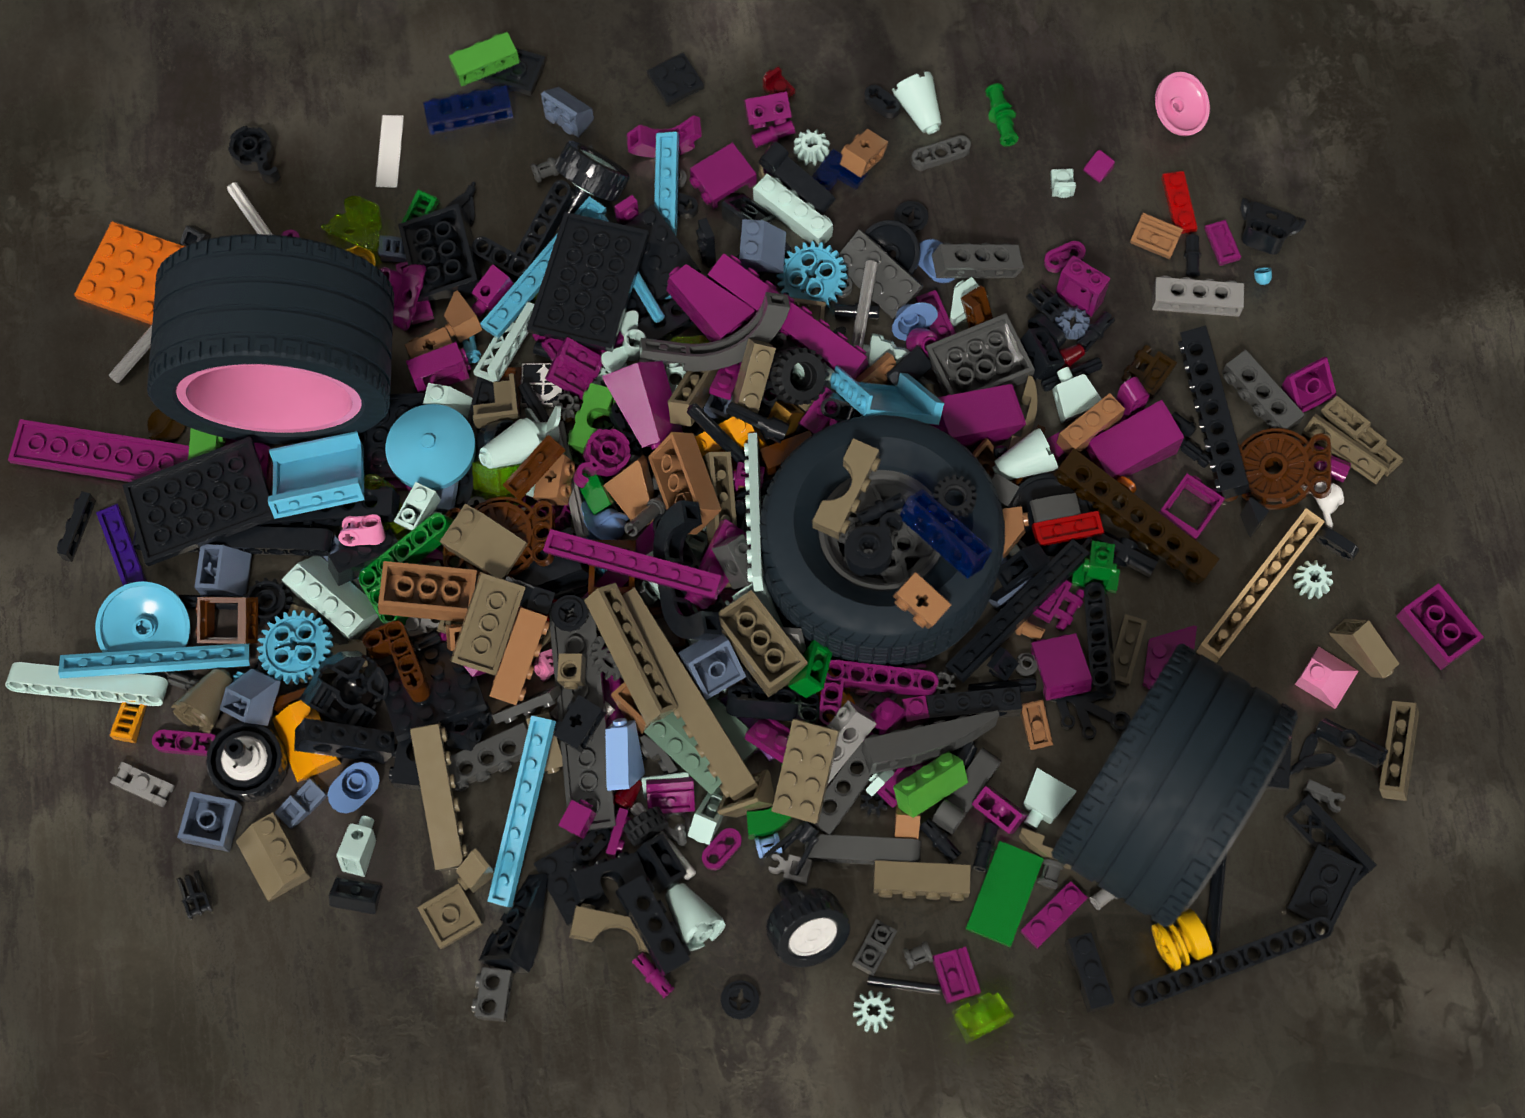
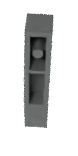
M983 711L974 716L968 717L964 715L955 720H940L932 725H917L912 729L894 730L889 734L880 736L878 734L871 735L864 739L862 753L869 773L871 775L913 766L938 758L948 751L957 750L995 727L1000 714L998 711Z

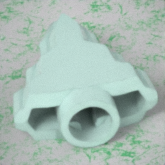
M874 333L871 334L870 344L863 345V350L866 351L865 355L869 364L867 369L887 352L893 355L897 364L910 353L906 348L896 347L893 341L885 340L883 335Z

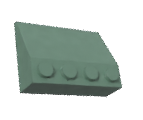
M712 696L706 700L707 704L743 762L746 763L758 749V747L745 740V734L750 728L738 717L728 714L726 706L715 696ZM672 712L665 718L652 722L646 728L644 733L711 795L721 792L719 786L723 783L718 776L714 778L708 770L707 765L710 762L706 756L701 758L695 746L698 743L694 736L689 738L684 731L683 726L686 723L682 717L677 719Z

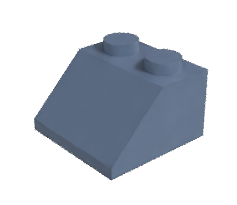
M742 219L739 260L742 262L741 265L746 270L750 267L755 272L783 273L786 232L766 221Z
M723 633L712 640H700L679 652L688 673L705 700L746 677L729 640Z

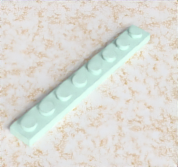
M756 432L748 433V443H744L745 456H749V460H745V473H749V477H745L746 491H750V495H745L746 508L750 509V513H746L747 527H751V531H746L747 545H751V549H747L748 564L752 563V568H747L748 582H753L754 591H764L759 528L761 515L760 458Z

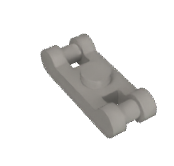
M124 762L120 763L118 767L120 770L117 776H113L110 782L161 807L165 806L167 803L165 799L169 792L172 793L175 788L171 783L147 774ZM128 774L133 776L130 783L125 782ZM156 787L161 788L157 795L153 794Z

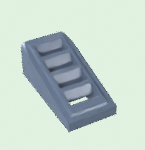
M380 235L378 251L380 260L384 262H406L402 239L400 237ZM396 247H399V253L396 252Z

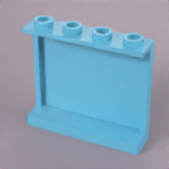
M835 366V371L830 378L831 388L863 416H900L926 424L939 425L944 402L909 374L900 373L897 386L857 382L841 367Z
M357 431L269 449L273 460V492L271 496H268V504L274 519L365 500L363 446Z

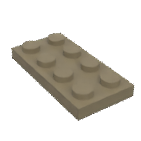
M480 572L450 661L496 676L526 587Z
M793 719L772 812L815 824L819 823L840 730Z

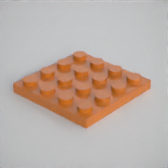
M111 222L74 296L76 299L152 325L157 270L167 257L185 246Z

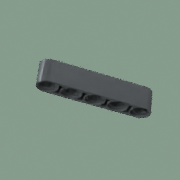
M817 834L816 837L819 840L813 846L807 858L813 862L874 865L875 860L920 862L921 841L905 838ZM808 841L805 844V850L809 844Z

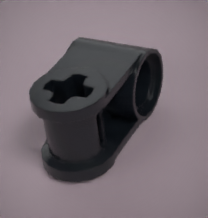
M838 393L828 394L821 404V412L824 416L840 422L861 417L862 415ZM834 401L838 409H830L827 402Z

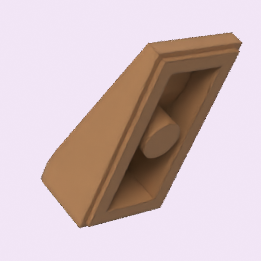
M1039 699L1022 703L1020 715L1030 750L1053 745L1043 700Z

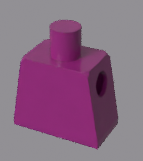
M493 264L472 291L477 301L471 309L479 318L487 309L491 311L514 285L511 279Z
M886 698L870 714L876 725L866 738L874 735L876 729L879 736L889 734L894 730H901L905 724L906 711L890 698Z

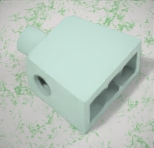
M1069 367L1057 371L1061 383L1056 385L1052 392L1061 424L1082 416L1102 400L1085 374L1073 377Z
M1037 768L1022 805L1023 809L1030 812L1024 823L1033 829H1037L1041 820L1051 824L1072 800L1076 790Z
M361 816L358 825L349 824L336 855L343 872L365 877L376 843L372 829L375 822L374 819L368 816Z

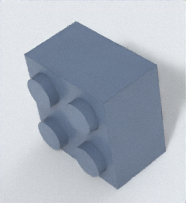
M190 791L177 838L187 844L230 852L242 806L236 800Z

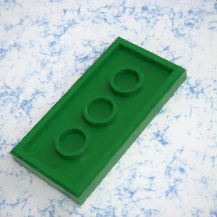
M999 841L965 930L1011 947L1044 858Z

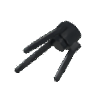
M803 821L764 854V858H768L780 847L784 851L797 839L803 844H806L808 841L809 844L795 871V875H799L813 846L819 840L816 837L819 830L811 822Z

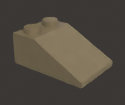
M467 504L463 506L440 540V543L451 553L489 575L500 579H505L528 545L527 542Z

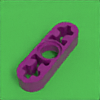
M159 730L153 735L152 744L162 753L207 756L208 749L203 745H199L198 738H200L199 741L201 743L208 744L210 740H214L215 735L210 733ZM164 736H166L168 740L175 741V745L166 742L162 746L159 740H163ZM184 738H192L193 744L190 748H181V741Z

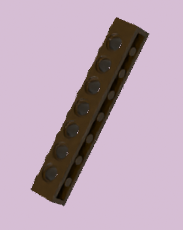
M1072 449L1053 475L1061 485L1070 487L1075 491L1077 497L1090 502L1096 511L1111 518V522L1120 528L1123 527L1134 540L1141 541L1148 546L1147 548L1151 553L1160 555L1165 559L1168 566L1181 571L1188 581L1200 584L1220 558L1076 449ZM1076 473L1082 474L1084 481L1078 480ZM1095 486L1102 490V495L1094 491ZM1112 500L1118 501L1121 509L1114 507ZM1135 514L1139 522H1134L1130 515ZM1149 528L1155 529L1157 536L1151 535ZM1167 541L1174 544L1175 550H1171L1168 547ZM1186 555L1193 559V564L1186 561Z

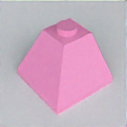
M1318 646L1295 685L1336 709L1357 675L1358 670Z

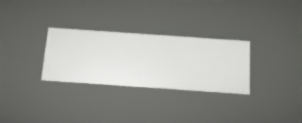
M382 115L376 187H397L403 116Z

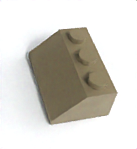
M273 812L251 824L236 840L268 902L311 878L282 823Z

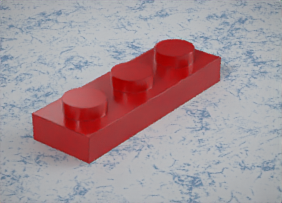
M1184 171L1163 174L1162 182L1172 225L1182 228V234L1196 232L1197 224Z
M1099 511L1032 524L1035 541L1040 546L1102 535L1104 533Z

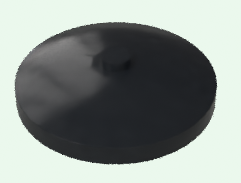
M1054 473L1039 474L1025 480L1019 485V489L1007 507L1022 506L1023 513H1028L1029 526H1025L1026 533L1016 544L1020 550L1036 544L1032 524L1035 522L1030 501L1075 493L1070 487L1061 485L1053 475ZM1077 497L1081 514L1096 511L1090 502ZM1093 536L1075 541L1086 548ZM1070 541L1041 546V548L1051 561Z

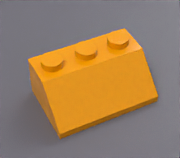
M731 417L718 424L743 451L744 443H748V433L757 432L759 449L768 446L760 429L738 418ZM706 432L695 436L702 457L708 452H725ZM731 458L732 469H736L737 463Z
M302 700L290 704L272 719L279 738L285 746L288 760L297 782H301L341 764L339 757L294 751L295 728L303 719L324 721L320 712L311 708Z

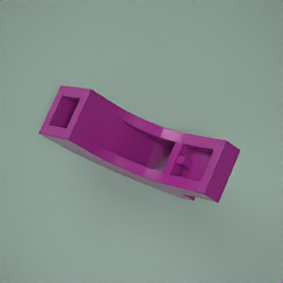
M693 115L680 125L670 129H652L638 125L627 133L628 152L642 157L656 158V133L678 132L679 155L694 149V141L702 137L700 117Z

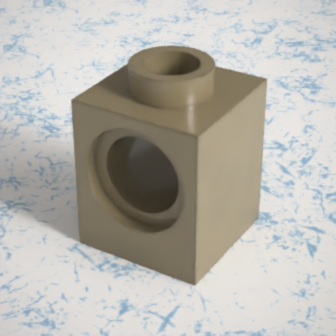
M559 653L557 681L565 689L570 690L578 689V686H585L586 658L584 655ZM572 667H576V674L572 677H567V671Z

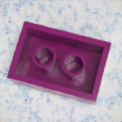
M1439 583L1404 607L1396 616L1440 670L1458 659L1484 638Z

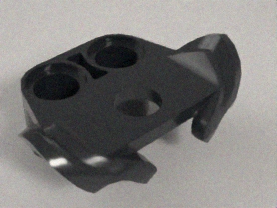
M1242 198L1241 214L1243 219L1246 220V227L1241 240L1245 245L1268 254H1278L1285 240L1289 236L1300 232L1306 223L1304 218L1251 201L1248 198ZM1266 214H1273L1277 219H1270Z

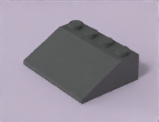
M1007 314L926 346L943 396L1008 384L1016 387L1027 382L1028 375L1033 376L1035 371Z

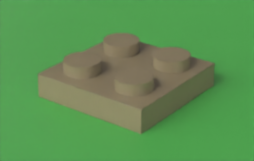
M459 883L417 907L441 950L483 926Z

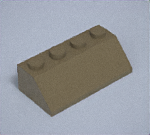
M752 590L718 612L722 633L729 640L737 657L768 697L786 686L807 665L808 662Z

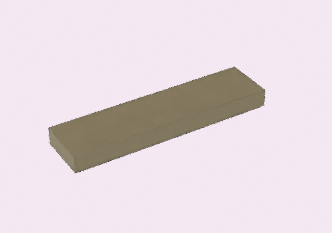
M1317 414L1312 417L1302 432L1310 439L1319 433L1327 435L1330 438L1332 454L1341 460L1351 463V467L1375 484L1379 482L1391 466ZM1324 440L1316 442L1323 448L1327 446V442Z

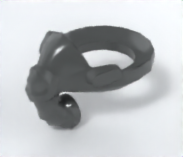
M685 812L665 813L666 819L672 815H680L684 818L685 824H679L675 829L667 826L663 832L668 839H673L680 846L686 845L687 835L691 826L690 817Z

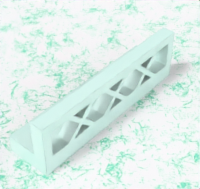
M527 302L516 322H513L505 331H510L505 340L503 334L499 339L493 338L475 367L474 375L491 382L500 381L528 334L527 326L535 304ZM499 348L496 355L494 356L492 352L494 351V349ZM486 365H489L487 368L488 372L482 371Z

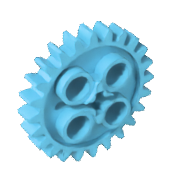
M814 241L811 242L810 247H807L804 242L803 249L801 250L795 246L796 252L793 254L788 251L787 253L790 258H784L785 266L783 273L777 275V278L782 280L778 283L779 288H784L781 294L786 293L793 298L826 302V306L830 308L829 301L832 300L837 303L835 295H843L840 287H847L846 283L842 281L848 279L847 274L843 273L847 270L846 265H841L844 262L843 258H838V251L832 252L830 245L824 249L823 242L818 247H816ZM807 259H814L812 265L804 266V262ZM832 269L831 275L822 276L824 270ZM816 274V278L812 277L809 279V275L814 276ZM796 277L803 278L802 282L797 285L793 284V280ZM815 287L821 288V291H820L819 294H817V295H812V294H811V291H812L813 288H815Z
M293 610L292 616L289 617L284 612V619L281 620L275 616V624L267 623L270 630H262L265 638L258 639L263 645L257 648L258 652L261 653L258 659L264 662L261 666L264 670H268L267 673L271 677L275 675V679L279 681L283 678L286 684H289L292 679L297 685L299 678H302L306 683L308 682L307 676H314L315 671L318 670L326 656H333V653L328 649L334 647L332 641H329L333 636L330 632H327L329 630L326 624L323 625V620L320 617L316 619L314 613L307 616V613L303 610L299 616L296 610ZM306 632H311L310 637L302 639ZM283 634H288L287 639L280 641V637ZM306 654H312L310 659L302 661ZM288 655L287 661L279 663L283 656Z

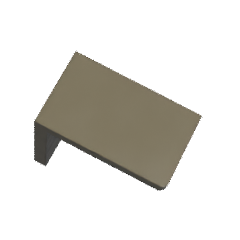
M514 373L509 374L510 380L493 382L495 403L473 405V421L476 429L485 427L487 424L495 421L512 420L516 422L520 419Z

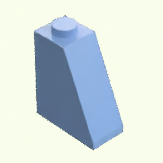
M619 718L613 720V723L605 729L607 791L630 789L645 775L636 721H627L626 718Z

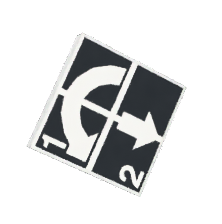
M522 364L521 384L524 382L531 384L543 407H553L552 401H557L558 393L561 395L566 394L565 390L545 380L551 364ZM521 395V407H528Z

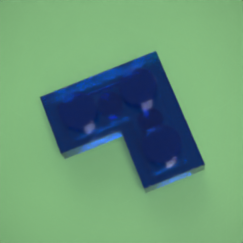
M832 149L812 177L828 191L831 190L838 179L857 190L868 175V172L862 177L854 174L840 165L843 155Z

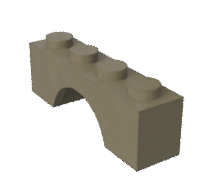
M853 438L843 458V467L849 472L852 479L851 487L845 495L838 499L822 501L812 521L814 529L838 540L842 533H847L851 521L848 519L852 512L856 513L861 503V500H859L861 493H866L869 488L871 479L868 478L871 472H876L880 465L879 449Z
M581 904V907L576 906L569 938L593 942L602 931L610 928H620L629 932L634 937L639 952L649 954L629 916L618 915L619 911L613 909H605L604 912L595 910V906L589 904ZM651 919L648 922L650 929L654 931L660 930L661 924L658 920ZM663 940L660 944L661 949L665 952L668 940Z

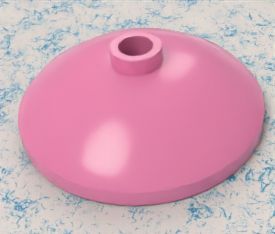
M1185 72L1172 73L1160 82L1156 91L1155 105L1163 125L1169 131L1179 136H1190L1199 132L1205 126L1210 112L1209 98L1202 83L1193 75Z

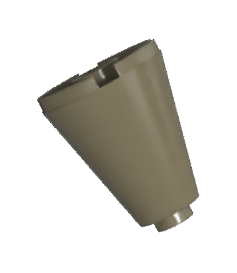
M223 668L210 671L173 703L171 708H175L173 710L174 715L190 728L193 725L200 727L198 732L211 733L221 711L219 709L225 689L233 682L230 678L231 674Z

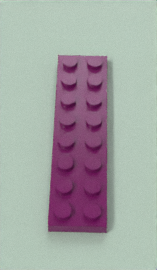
M20 419L8 461L12 464L131 482L188 460L189 446Z

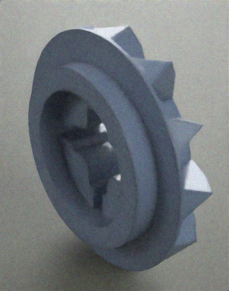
M1068 306L1069 311H1064L1061 313L1062 316L1060 318H1055V325L1064 333L1067 339L1075 340L1082 338L1090 326V317L1086 315L1085 310L1082 311L1077 306L1074 308ZM1075 316L1077 323L1070 329L1069 321Z

